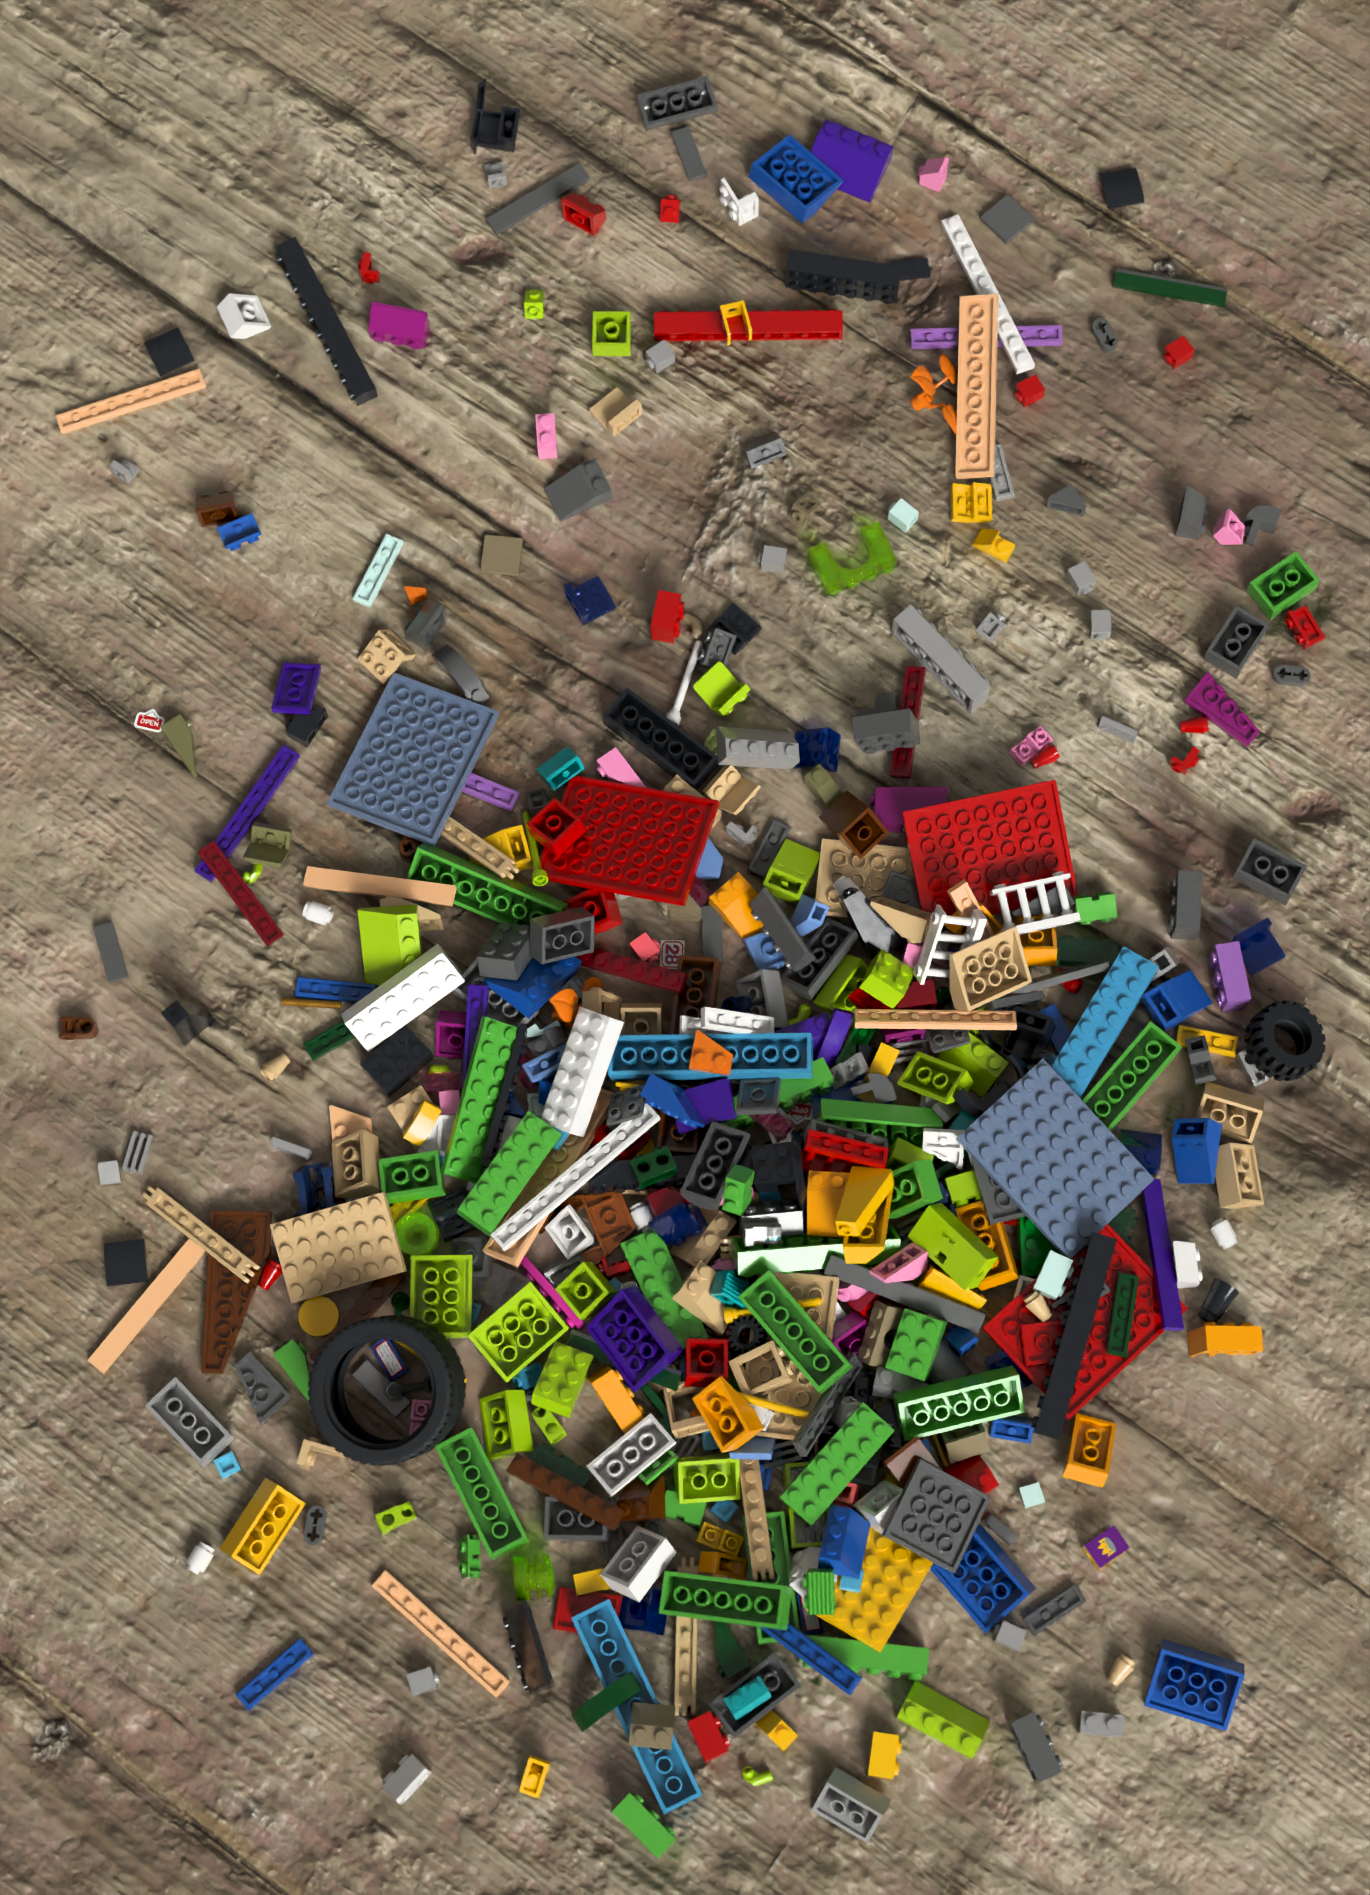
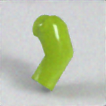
M253 864L251 873L248 871L243 873V881L248 884L253 883L261 875L263 864Z
M805 1003L801 1004L798 1007L797 1017L788 1020V1025L790 1026L809 1019L811 1008Z
M433 1064L427 1071L429 1077L435 1078L437 1075H441L450 1084L458 1079L447 1065Z
M745 1766L742 1769L743 1779L753 1786L773 1780L770 1770L758 1773L751 1766Z

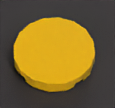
M323 1296L306 1300L298 1313L301 1328L313 1337L329 1335L340 1319L335 1303Z

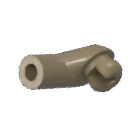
M687 612L682 621L691 625V637L699 639L700 635L704 632L702 622Z

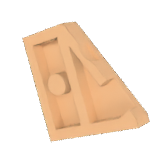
M332 1105L329 1106L332 1142L361 1129L373 1134L372 1120L370 1118Z

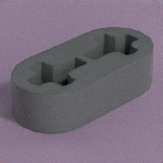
M1098 318L1094 320L1091 330L1102 351L1112 353L1116 350L1118 344L1114 331L1106 319ZM1097 325H1100V327L1104 326L1103 332L1101 329H1097ZM1106 338H1107V340H1108L1109 343H1110V342H1113V343H1112V346H1110L1109 344H1106V345H1105V343H1106Z
M1279 665L1274 669L1272 677L1277 684L1305 686L1309 682L1311 674L1306 667ZM1280 671H1283L1284 678H1280ZM1299 673H1303V680H1300Z
M318 1505L308 1510L304 1539L311 1546L319 1545L324 1538L327 1513L324 1508ZM319 1510L323 1516L318 1518L317 1524H314L315 1518L312 1516V1513H316ZM314 1527H317L316 1534L319 1535V1538H315L314 1542H311L312 1540L308 1535L313 1533Z
M987 1511L980 1519L1009 1546L1017 1539V1536L990 1512Z

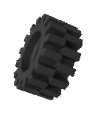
M741 1316L739 1320L735 1319L733 1321L734 1325L730 1324L729 1328H731V1331L727 1332L730 1338L727 1339L735 1351L745 1354L763 1345V1343L766 1344L767 1340L765 1337H768L757 1319L750 1316L745 1318ZM746 1328H751L754 1331V1339L750 1343H743L740 1338L741 1332Z

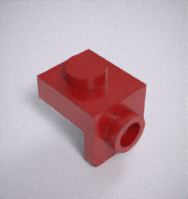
M666 195L665 198L661 199L660 222L679 223L681 199H677L676 195Z
M363 252V257L358 262L361 280L368 284L380 283L379 271L371 270L373 263L371 253Z
M1193 746L1184 761L1172 756L1169 762L1171 769L1176 773L1186 775L1190 767L1195 768L1199 762L1198 754L1200 750Z

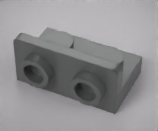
M718 628L708 630L704 637L706 642L704 648L698 654V665L711 668L716 662H722L726 667L737 636Z

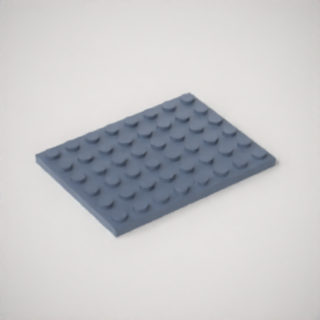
M393 672L327 801V805L435 847L499 718V711Z
M1044 1059L1039 1061L956 1138L962 1147L1012 1199L1019 1209L1024 1212L1054 1247L1069 1259L1083 1248L1086 1236H1090L1092 1232L1099 1233L1154 1180L1151 1174Z

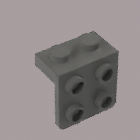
M925 1029L924 1039L925 1041L928 1040L933 1053L970 1043L969 1033L964 1029Z
M644 1084L611 1095L606 1123L611 1132L621 1123L643 1115L644 1101L646 1099L640 1096V1093L645 1086Z

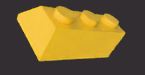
M930 1263L927 1266V1271L922 1274L917 1283L923 1289L978 1310L987 1301L981 1293L974 1289L964 1291L946 1272Z

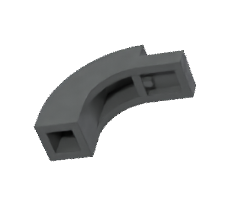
M446 644L431 655L441 671L446 673L455 682L467 700L481 704L489 698L477 675L451 646Z

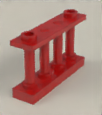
M809 1129L805 1148L801 1150L803 1171L850 1173L852 1166L885 1169L889 1148Z

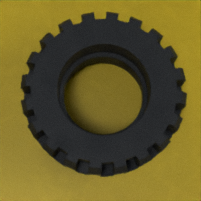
M1287 1000L1273 1002L1253 1016L1245 1029L1247 1034L1244 1035V1042L1247 1043L1245 1048L1246 1052L1250 1054L1249 1059L1257 1065L1256 1068L1259 1071H1264V1075L1269 1078L1273 1076L1278 1081L1298 1079L1316 1067L1317 1063L1323 1058L1326 1048L1325 1044H1323L1326 1041L1325 1034H1322L1323 1027L1321 1024H1318V1018L1315 1014L1309 1013L1310 1010L1306 1007L1302 1008L1299 1003L1293 1002L1291 1004V1001ZM1274 1027L1282 1028L1292 1036L1296 1044V1055L1288 1054L1278 1046L1274 1038Z

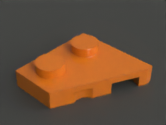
M696 1030L689 1069L730 1076L733 1054L701 1031Z

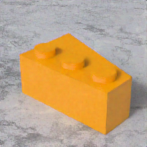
M1216 1322L1203 1323L1204 1326L1187 1332L1189 1357H1196V1355L1201 1353H1208V1356H1215V1354L1249 1355L1263 1351L1261 1326H1253V1323H1242L1241 1326H1235V1323L1229 1322L1223 1323L1222 1326H1216Z
M605 1365L587 1377V1381L589 1384L591 1383L597 1396L602 1400L620 1430L626 1434L644 1419L643 1415L646 1413L640 1404L635 1405L632 1398L634 1395L628 1386L624 1388L620 1382L623 1378L618 1370L613 1371L608 1365Z

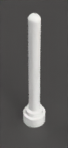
M697 640L694 644L673 708L666 714V717L677 726H679L681 721L680 709L702 647L700 640Z

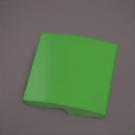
M669 1449L638 1474L637 1477L645 1485H648L679 1458Z

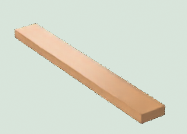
M199 368L55 416L61 433L65 434L205 388L206 385Z
M307 866L303 882L305 887L378 897L396 896L397 898L409 901L453 906L457 889L455 885L310 866Z
M854 1009L855 1028L1017 1029L1015 1011L971 1010L967 1012L960 1010Z
M189 1238L87 1361L105 1374L206 1251Z
M384 1570L371 1585L496 1698L510 1683L503 1674L389 1572Z

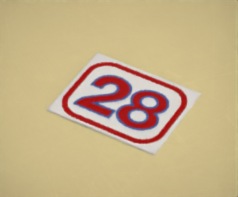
M661 940L660 966L669 969L678 968L679 955H684V940Z

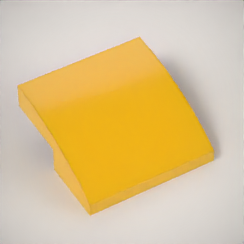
M973 482L972 485L953 483L950 486L951 522L976 523L992 521L991 484Z

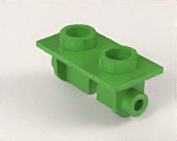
M467 1534L462 1536L458 1543V1550L461 1553L459 1573L461 1574V1579L468 1577L479 1578L481 1562L480 1559H473V1555H480V1539H478V1535L469 1536Z

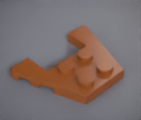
M608 1192L602 1195H577L568 1197L560 1204L562 1210L569 1204L575 1212L585 1208L600 1245L581 1253L583 1261L593 1262L596 1266L602 1261L601 1257L605 1256L606 1258L620 1243H623L637 1230L622 1193Z

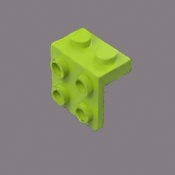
M716 662L693 684V689L715 715L720 716L730 714L734 710L733 706L737 702L740 703L746 699L747 693L751 690L747 684L739 683L722 662Z

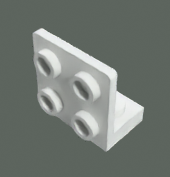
M722 178L721 187H719L721 192L719 199L724 207L727 206L732 221H736L740 226L758 217L759 198L756 193L746 194L738 200L725 178Z

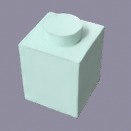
M902 498L897 503L893 502L888 509V520L905 533L918 520L919 512Z

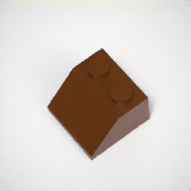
M223 491L218 495H204L195 499V509L202 527L239 519L233 492Z
M664 1476L656 1477L648 1485H645L640 1479L631 1480L617 1499V1507L625 1512L621 1522L635 1523L666 1518Z

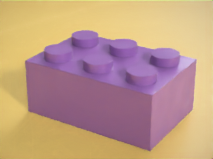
M1236 941L1217 944L1214 946L1210 957H1208L1209 968L1213 969L1214 973L1212 984L1214 988H1217L1218 995H1216L1217 1006L1221 1007L1222 1013L1246 1009L1251 1000V994L1240 943Z

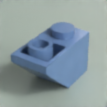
M708 837L696 872V879L719 883L723 868V857Z
M802 894L791 922L799 934L805 936L823 924L830 906Z

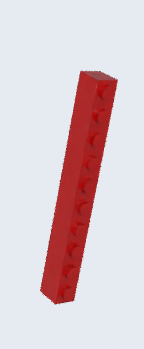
M775 309L772 311H747L752 328V340H842L843 310L829 309L828 311L811 309L809 311H800L793 309L781 311ZM684 310L678 312H654V341H726L720 320V310L715 312H706L704 310L696 312ZM742 315L726 318L731 341H748Z

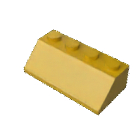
M893 1188L858 1237L844 1236L842 1247L846 1264H867L884 1250Z
M265 1478L219 1549L260 1575L306 1503Z

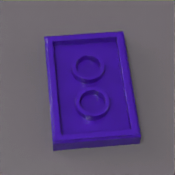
M283 662L271 707L272 713L310 715L322 669L321 665Z
M728 1078L684 1090L704 1122L705 1127L710 1126L712 1121L721 1123L737 1118L730 1080ZM675 1118L678 1133L682 1134L696 1130Z

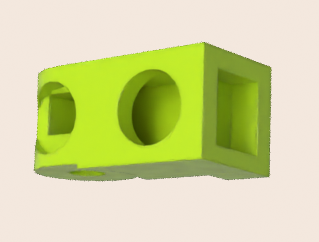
M537 1407L530 1412L552 1446L567 1436L563 1427L549 1410Z
M411 1502L397 1505L375 1515L376 1523L382 1535L417 1518Z

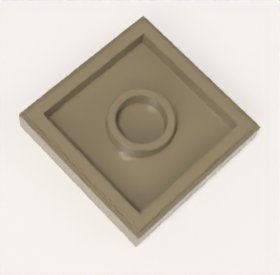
M485 535L481 573L519 576L523 538Z

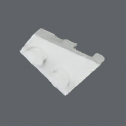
M439 1115L431 1132L418 1149V1153L438 1150L441 1155L445 1156L455 1115Z
M923 1128L922 1150L936 1155L943 1161L947 1160L955 1164L958 1169H962L964 1148L956 1138L965 1130Z

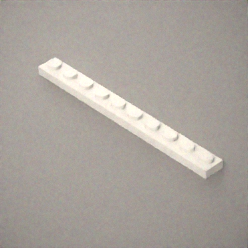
M959 215L941 220V226L976 295H998V338L1016 374L1033 369L1035 363Z
M645 1103L644 1113L641 1117L621 1123L490 1234L491 1237L505 1252L660 1120L659 1115Z

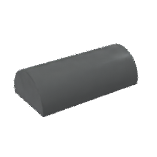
M708 76L636 95L640 117L646 131L718 112V106Z
M827 918L807 943L816 959L798 972L793 968L787 969L780 979L796 994L811 1000L859 939L858 933L837 921Z
M712 1121L680 1190L681 1195L698 1207L717 1210L724 1196L726 1176L735 1164L738 1165L750 1139V1133Z
M892 1329L885 1338L891 1345H893L898 1329ZM941 1339L929 1379L925 1382L928 1385L965 1377L972 1370Z
M774 1652L708 1705L714 1714H717L719 1721L735 1739L798 1690L801 1684L778 1654ZM757 1676L760 1677L770 1692L771 1698L735 1720L724 1702V1697L728 1698V1695L731 1696V1693H735V1690L742 1689V1686H746V1683L749 1684Z

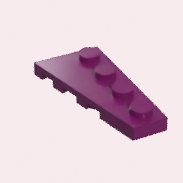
M1209 671L1184 701V703L1204 717L1208 716L1210 722L1246 748H1248L1260 732L1247 715L1240 711L1234 700L1228 697L1221 685L1215 682Z

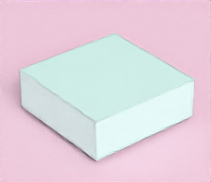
M1039 1482L1019 1488L1025 1509L1045 1503Z

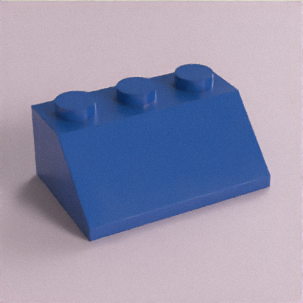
M830 1505L819 1554L818 1568H834V1574L859 1579L871 1524L852 1508Z

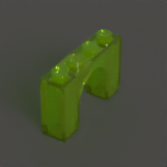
M879 521L864 526L860 530V537L868 551L869 559L863 566L857 569H845L839 566L834 561L826 542L808 549L807 557L826 596L829 594L836 595L844 588H853L859 582L873 580L877 575L882 573L888 574L896 568L897 559Z

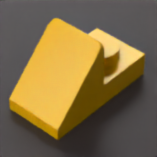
M981 529L972 546L1007 563L1016 545L1000 537V530Z
M772 1710L754 1723L783 1752L798 1736Z
M530 1755L519 1792L539 1799L550 1769V1762Z

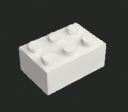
M637 1526L600 1575L612 1590L640 1602L677 1552L665 1537Z

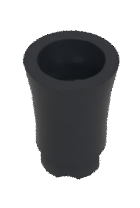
M1214 1278L1211 1289L1201 1306L1198 1316L1205 1322H1216L1217 1324L1218 1320L1222 1318L1226 1309L1240 1292L1226 1282Z

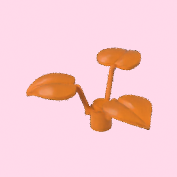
M941 354L938 362L945 377L934 385L929 370L923 365L918 366L914 369L910 378L915 380L924 391L911 397L910 400L916 411L925 407L928 410L942 407V414L956 435L957 411L951 404H931L934 400L935 389L948 380V378L953 384L958 382L956 366L945 354Z
M599 977L586 979L582 986V992L590 991L592 987H600L605 991ZM567 988L555 993L549 1001L555 1007L552 1011L553 1022L558 1020L559 1023H565L566 1027H573L572 1021L576 1018V1010L582 1007V1004L577 1005L578 996L573 989Z

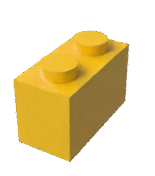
M873 1732L867 1776L893 1780L894 1775H898L899 1762H896L897 1753L901 1754L902 1741L898 1740L899 1735Z

